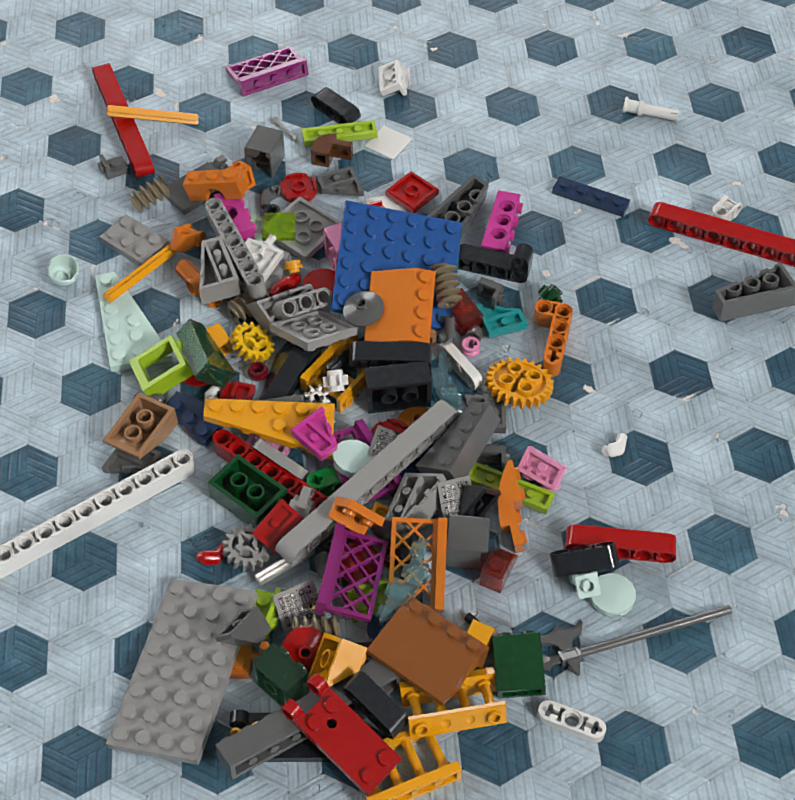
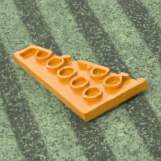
M205 398L203 416L204 421L226 428L234 427L242 430V433L260 435L261 439L290 448L298 447L306 450V453L312 454L291 435V429L322 406L325 410L327 422L330 423L332 428V434H334L335 404ZM333 453L329 455L326 459L332 461Z

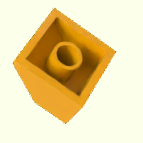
M324 632L308 678L310 679L317 673L326 680L329 687L360 670V667L366 660L367 647Z

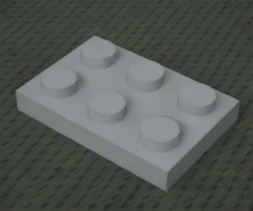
M127 214L99 236L101 243L138 266L170 244L168 239Z

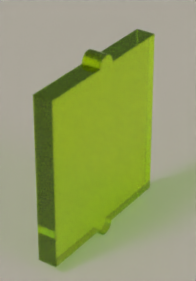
M264 213L262 241H265L269 234H272V236L274 234L277 238L275 241L277 242L295 241L296 213Z

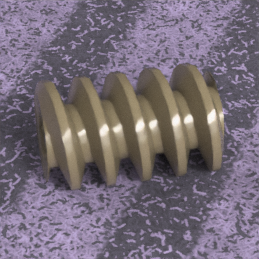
M159 175L160 181L153 178V185L146 182L147 189L139 186L140 193L135 189L132 190L133 197L127 193L134 207L140 213H143V206L150 209L149 202L157 205L156 198L162 202L163 194L168 198L170 197V190L161 175Z
M439 263L431 267V271H436L435 293L437 294V305L441 309L454 307L457 302L462 300V296L457 295L461 292V289L456 288L460 283L458 280H454L458 278V274L453 273L457 270V266L447 263Z
M267 292V294L265 295V297H263L262 299L267 298V297H270V295L268 294V292ZM242 293L240 297H235L234 301L230 300L227 303L229 316L236 325L240 324L239 318L243 322L247 320L246 314L249 318L253 317L245 304L258 300L252 299L248 293Z
M331 614L329 621H327L325 615H322L320 622H318L315 615L312 616L311 622H308L306 616H303L301 623H299L297 617H293L292 630L302 626H309L318 629L323 634L325 632L340 637L339 620L336 619L334 614Z

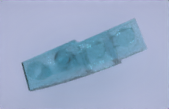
M439 351L438 368H431L432 394L435 404L440 400H444L459 411L461 415L462 410H458V405H461V393H457V384H452V376H448V372H451V359H447V351Z
M419 537L418 543L413 542L409 555L412 556L410 565L405 563L401 574L404 580L395 577L393 583L388 582L384 593L385 596H388L385 605L380 604L376 617L379 618L380 626H385L400 607L407 604L412 597H415L424 582L429 570V564L423 563L422 559L428 546V539Z

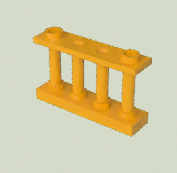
M358 328L357 335L349 337L348 340L334 342L300 376L302 391L308 393L310 385L315 388L319 384L322 386V391L328 389V387L323 386V381H321L327 375L325 365L350 347L352 342L359 340ZM355 368L362 373L356 379L348 376L349 386L343 393L340 391L329 392L328 395L337 401L338 413H341L345 408H349L353 400L365 388V369Z
M493 667L473 670L466 677L459 691L450 698H458L461 708L447 710L445 704L443 706L407 681L399 682L401 706H411L413 716L408 717L410 739L507 723L505 701L495 702L492 692H496L495 671ZM482 694L485 704L471 706L468 696ZM435 702L437 712L423 714L420 704Z
M409 730L399 733L394 739L386 738L384 741L393 750L403 747L416 776L405 782L401 779L395 767L388 774L393 784L392 787L384 791L376 787L365 799L412 800L460 780L462 768L458 760L453 763L447 762L435 735L410 739ZM424 738L438 764V768L431 772L424 770L412 743Z

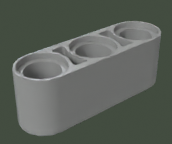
M328 288L312 290L276 302L273 305L272 311L278 319L293 317L329 305L332 302V293ZM318 294L321 296V302L318 299ZM301 299L304 302V307L301 305ZM284 305L287 308V313L284 311Z

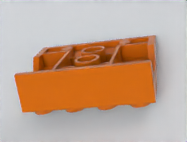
M419 268L372 271L369 291L381 297L384 304V312L376 323L365 327L364 341L425 342L430 344L436 271Z

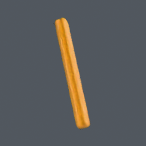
M108 105L106 111L107 116L192 125H197L199 119L198 114L115 105Z
M168 244L103 294L104 300L112 303L175 255L176 251L172 250L170 244Z

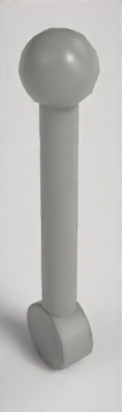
M278 117L272 118V122L281 127L290 136L292 141L297 140L295 133H291L280 123Z

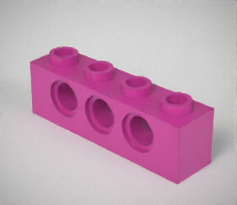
M498 190L481 247L510 254L511 244L509 242L514 240L515 230L513 228H517L519 222L517 214H521L523 203L520 202L521 194Z

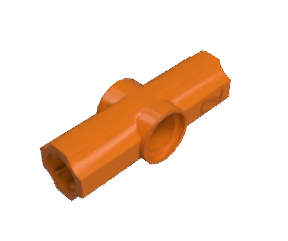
M182 259L175 267V272L186 283L190 293L193 296L198 295L200 297V271L190 260ZM224 299L206 305L209 308L215 309L220 306Z

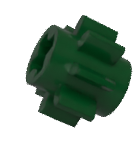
M554 284L550 286L543 285L538 291L540 293L538 300L563 302L561 299L563 292Z

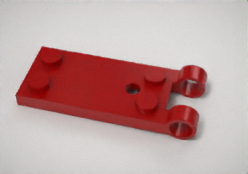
M315 673L306 684L320 700L305 714L294 700L289 699L280 708L281 712L368 797L402 758L329 687L321 675ZM334 720L336 727L329 728L327 721Z

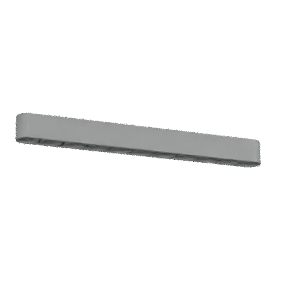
M444 400L438 401L278 542L275 551L291 565H297L334 532L337 522L328 518V514L336 497L350 498L361 505L367 503L440 438L460 416V412Z

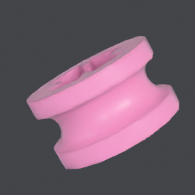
M466 337L462 341V353L467 357L477 356L480 352V341L475 337Z

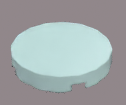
M345 440L340 442L337 450L333 452L332 461L334 462L333 466L339 473L351 478L370 462L374 456L367 454L369 446L359 440Z
M607 573L600 575L598 579L601 594L590 597L592 606L599 613L608 617L627 614L632 610L636 600V590L633 584L626 577L619 574Z

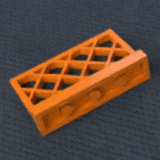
M392 517L388 610H398L405 604H393V595L399 589L409 598L407 601L412 597L415 598L424 590L430 597V606L427 607L443 614L448 518ZM396 523L407 524L412 530L402 538L396 532ZM422 525H433V533L427 539L417 531ZM413 533L423 541L415 550L405 542ZM397 537L400 541L395 545ZM403 543L411 553L401 561L395 555V549ZM424 545L432 551V556L426 562L416 553ZM414 555L422 565L412 573L404 563ZM395 560L399 563L396 567H394ZM402 566L410 576L400 584L394 578V572ZM425 567L431 574V579L423 585L415 575ZM413 578L421 588L411 596L403 586ZM393 583H395V584L398 586V587H397L396 589H394V590H393ZM429 584H431V586H430V592H429V590L426 588Z

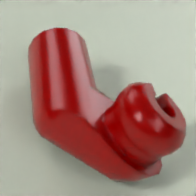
M286 276L275 282L268 294L270 296L279 294L284 287L291 290L295 286L296 281L292 280V277Z
M221 542L216 550L199 552L196 557L197 561L202 565H218L225 557L223 556V542Z

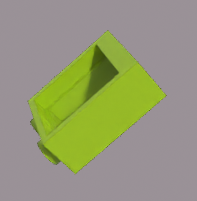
M169 335L129 361L143 392L147 396L164 394L195 374L191 367L194 365L188 354L185 355L184 353L186 350L184 344L180 339L176 340L172 335ZM174 352L179 364L151 380L146 368Z

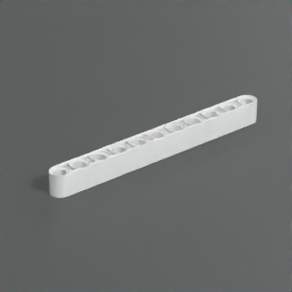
M186 449L178 450L0 545V579L190 477L195 472L192 453Z

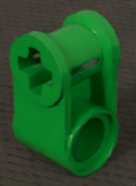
M331 465L313 472L307 477V484L318 492L320 490V493L326 497L332 495L343 485Z

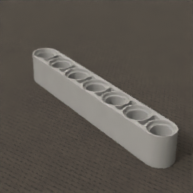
M218 198L207 200L205 202V209L208 221L216 236L222 237L235 271L248 295L252 299H262L267 294L263 274L222 201Z

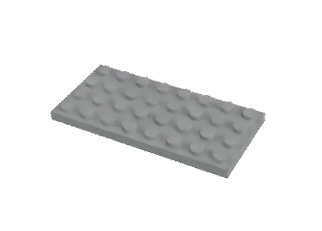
M170 579L107 739L106 745L109 749L199 765L240 646L217 642L215 637L241 610L255 607L258 598L256 591Z

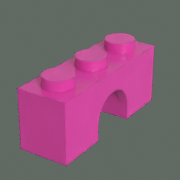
M222 193L214 194V198L222 201L244 242L248 238L255 240L254 233H257L254 221H250V212L248 208H244V199L225 200Z

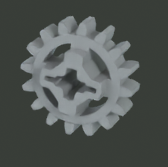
M240 524L239 530L233 527L231 534L226 533L222 546L223 556L227 557V563L234 562V569L242 566V571L244 572L247 567L255 571V565L262 568L263 562H268L269 555L271 554V550L251 534L255 530L252 529V524H249L248 528H244ZM235 542L236 545L235 549L233 550L232 545ZM259 546L262 547V551H261L260 553H259Z

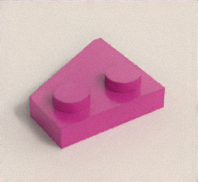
M322 406L291 429V435L321 462L337 450L336 438L332 434V428L330 423L327 422L325 410Z

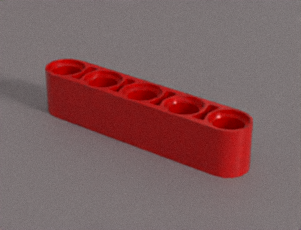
M570 525L566 528L565 549L612 541L616 544L618 559L671 563L676 560L677 539L675 535L670 533L588 525Z

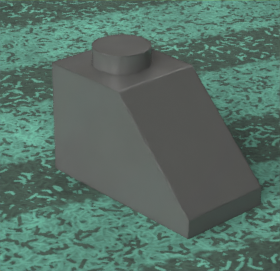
M256 606L241 610L215 639L217 642L241 647L249 645L258 646L266 640L265 636L272 629Z

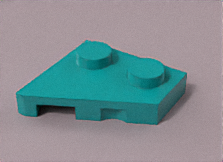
M483 304L476 305L477 314L488 338L527 329L528 323L521 309L504 308L501 306H495V309L482 308Z

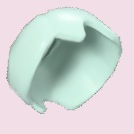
M59 254L50 260L48 277H50L53 283L59 286H69L76 281L79 273V264L74 257L67 254Z

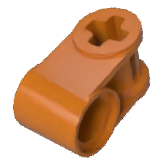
M189 223L175 227L170 248L177 252H186L187 250L200 247L202 241L206 238V234L202 230L194 229Z

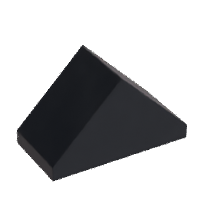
M483 485L463 486L458 515L483 517L501 495V492Z

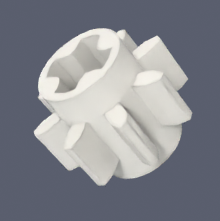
M343 369L327 371V377H323V386L328 387L329 392L345 391L344 385H349L348 375H343Z
M321 384L317 388H313L310 385V391L304 393V396L309 398L305 402H330L329 398L326 397L329 391L328 389L322 391ZM315 394H318L320 397L319 401H316L314 398Z

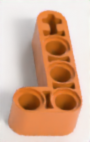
M539 300L534 306L533 321L538 326L550 328L542 369H548L547 374L555 377L561 371L573 309L566 303Z

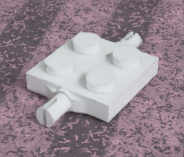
M269 234L265 241H256L248 238L245 242L263 274L265 282L284 256L283 250L272 245L277 239L274 234L273 236ZM239 278V285L242 286L243 284Z

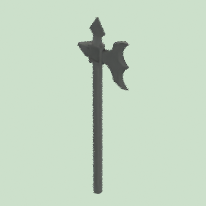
M726 605L582 648L572 646L573 640L582 633L583 622L581 620L572 628L565 629L555 626L551 633L541 636V646H553L559 649L555 656L547 657L543 655L544 670L550 671L553 665L561 664L562 667L567 666L568 670L580 676V662H582V658L585 656L732 614V608L730 605Z

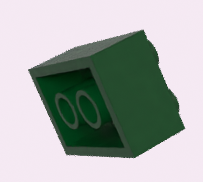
M238 454L207 482L210 498L246 524H252L253 529L263 521L281 499L289 504L287 488Z

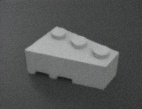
M221 236L202 241L199 284L201 305L241 295L239 278Z
M307 284L245 305L258 324L261 325L262 330L267 329L266 334L274 337L278 335L270 331V323L282 319L274 316L272 311L273 305L278 301L315 289L311 284ZM301 299V305L304 307V302ZM284 305V311L287 313V308Z
M405 473L385 518L431 519L441 506L437 483L447 481L444 475L437 473ZM403 524V525H405L410 531L412 530L407 524ZM422 525L417 531L420 533L425 525Z

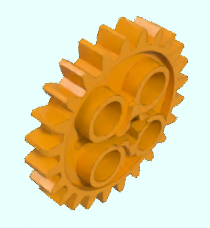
M508 357L507 361L500 359V363L494 362L493 366L489 367L485 386H487V391L491 392V397L497 396V402L503 400L504 406L510 403L513 409L518 405L523 410L524 406L531 409L532 405L539 407L540 403L545 404L546 400H549L552 395L554 380H551V374H547L548 369L541 370L542 365H534V360L529 363L527 358L520 361L518 357L515 360Z

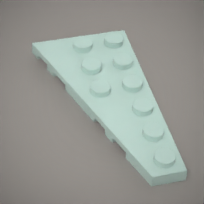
M115 272L95 275L111 372L132 368L129 362L131 359L154 346L161 339L128 290L112 303L104 300L103 294L121 281ZM171 353L154 364L173 361Z

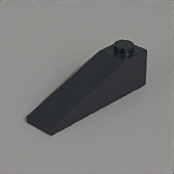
M287 341L274 358L259 400L292 396L300 387V376L321 356V347L316 348L314 351H305L296 344Z

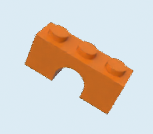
M241 168L188 171L183 187L190 201H207L212 189L220 191L224 195L225 200L243 199L248 184Z

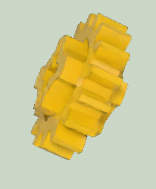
M243 322L242 325L238 324L232 332V339L230 340V343L235 344L232 349L239 352L237 356H244V361L246 362L250 359L251 363L267 361L274 352L272 347L275 343L270 341L272 335L266 334L267 329L262 330L260 324L256 327L253 322H250L249 325L246 322Z

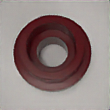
M253 362L248 368V376L253 381H262L269 374L268 367L263 362Z

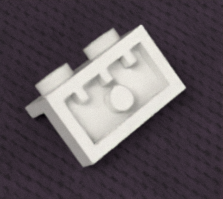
M398 59L378 67L380 92L383 96L400 90L403 96L407 95V70L404 65L400 64Z

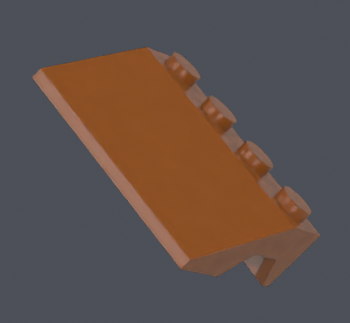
M412 597L397 610L367 648L366 654L443 706L459 691L466 677L476 667L479 669L484 667L489 647Z

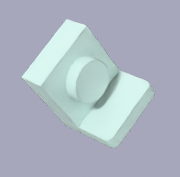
M596 571L568 576L569 582L576 585L579 599L601 594Z

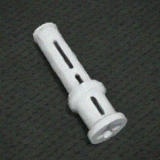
M626 97L622 113L630 112L637 114V116L644 114L676 122L679 110L645 104L644 100L635 101Z

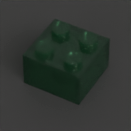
M272 643L252 661L255 683L281 707L289 699L296 702L309 693V688L306 684L308 681L307 669L300 662H294L285 648H279Z

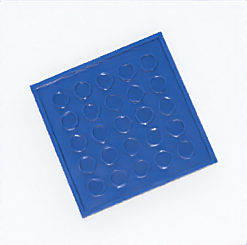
M346 200L330 312L343 314L344 304L350 296L361 291H369L372 271L407 268L431 270L433 265L439 263L455 265L458 270L462 223ZM434 286L431 329L440 331L445 327L444 317L453 315L454 307L448 309L438 307Z

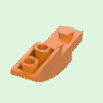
M508 460L499 486L501 495L498 497V514L501 534L511 533L515 553L524 551L523 544L527 543L525 531H520L518 524L522 522L519 509L523 508L522 500H526L524 488L519 487L517 481L521 479L519 467H514L513 460Z

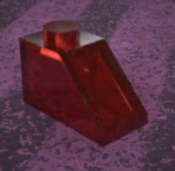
M460 288L461 292L457 295H461L462 300L457 302L452 308V315L455 316V331L463 337L471 326L476 325L482 328L483 314L463 288Z
M498 547L490 552L481 570L480 585L501 593L517 561L518 555Z

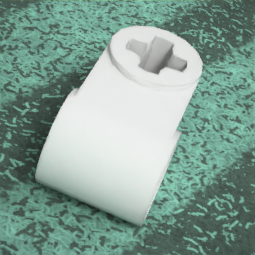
M724 195L713 206L710 216L731 221L738 216L743 204L740 202L736 203L729 199L728 195Z

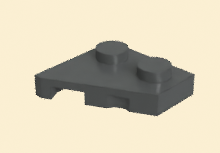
M352 166L316 175V182L322 194L364 196V190Z

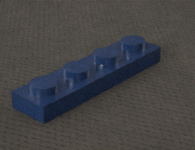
M559 176L552 188V194L620 217L624 216L630 205V199Z

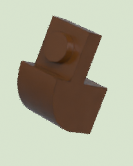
M335 133L324 134L318 137L311 149V164L330 167L333 157L352 160L353 142L339 140Z

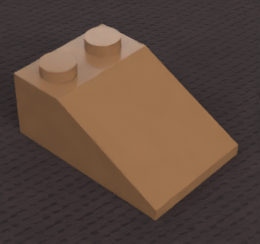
M138 392L104 437L103 443L141 459L166 440L176 427L178 420L175 408Z

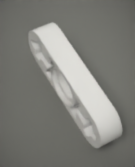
M448 342L440 347L443 359L471 390H475L484 384L479 371L452 342Z
M545 700L538 707L537 717L544 725L592 743L602 741L605 736L606 725L604 721L597 717L552 700ZM551 709L552 714L549 717L545 716V712ZM559 713H562L561 720L559 722L557 721V719L559 717ZM573 716L578 720V724L574 727L568 726L565 723V719ZM584 721L586 722V724L584 726V730H581L582 723ZM594 726L598 727L596 734L591 733V729Z

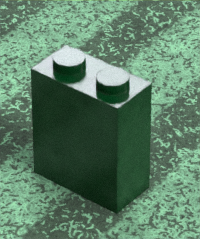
M527 630L521 632V634L513 635L509 632H503L493 636L498 699L546 695L540 632L535 633V631Z

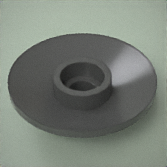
M361 291L353 294L347 299L343 307V315L346 321L356 327H367L376 323L384 312V304L381 297L370 291Z
M385 518L382 527L372 525L370 529L377 538L387 540V546H391L392 519ZM396 523V532L404 538L410 530L405 525ZM413 534L405 540L408 545H411L413 542ZM397 537L395 545L400 541Z

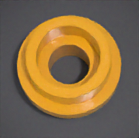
M300 260L284 262L285 267H283L284 271L288 270V274L298 273L300 268H303V264H301Z

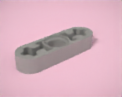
M260 438L252 446L301 480L309 472Z

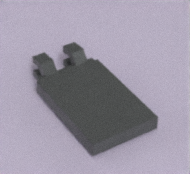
M222 154L216 157L213 163L206 162L193 171L226 169L228 167L225 163L227 158ZM186 175L167 185L170 190V197H166L183 215L206 202L190 201L183 187ZM212 189L209 199L214 198V194L220 192Z

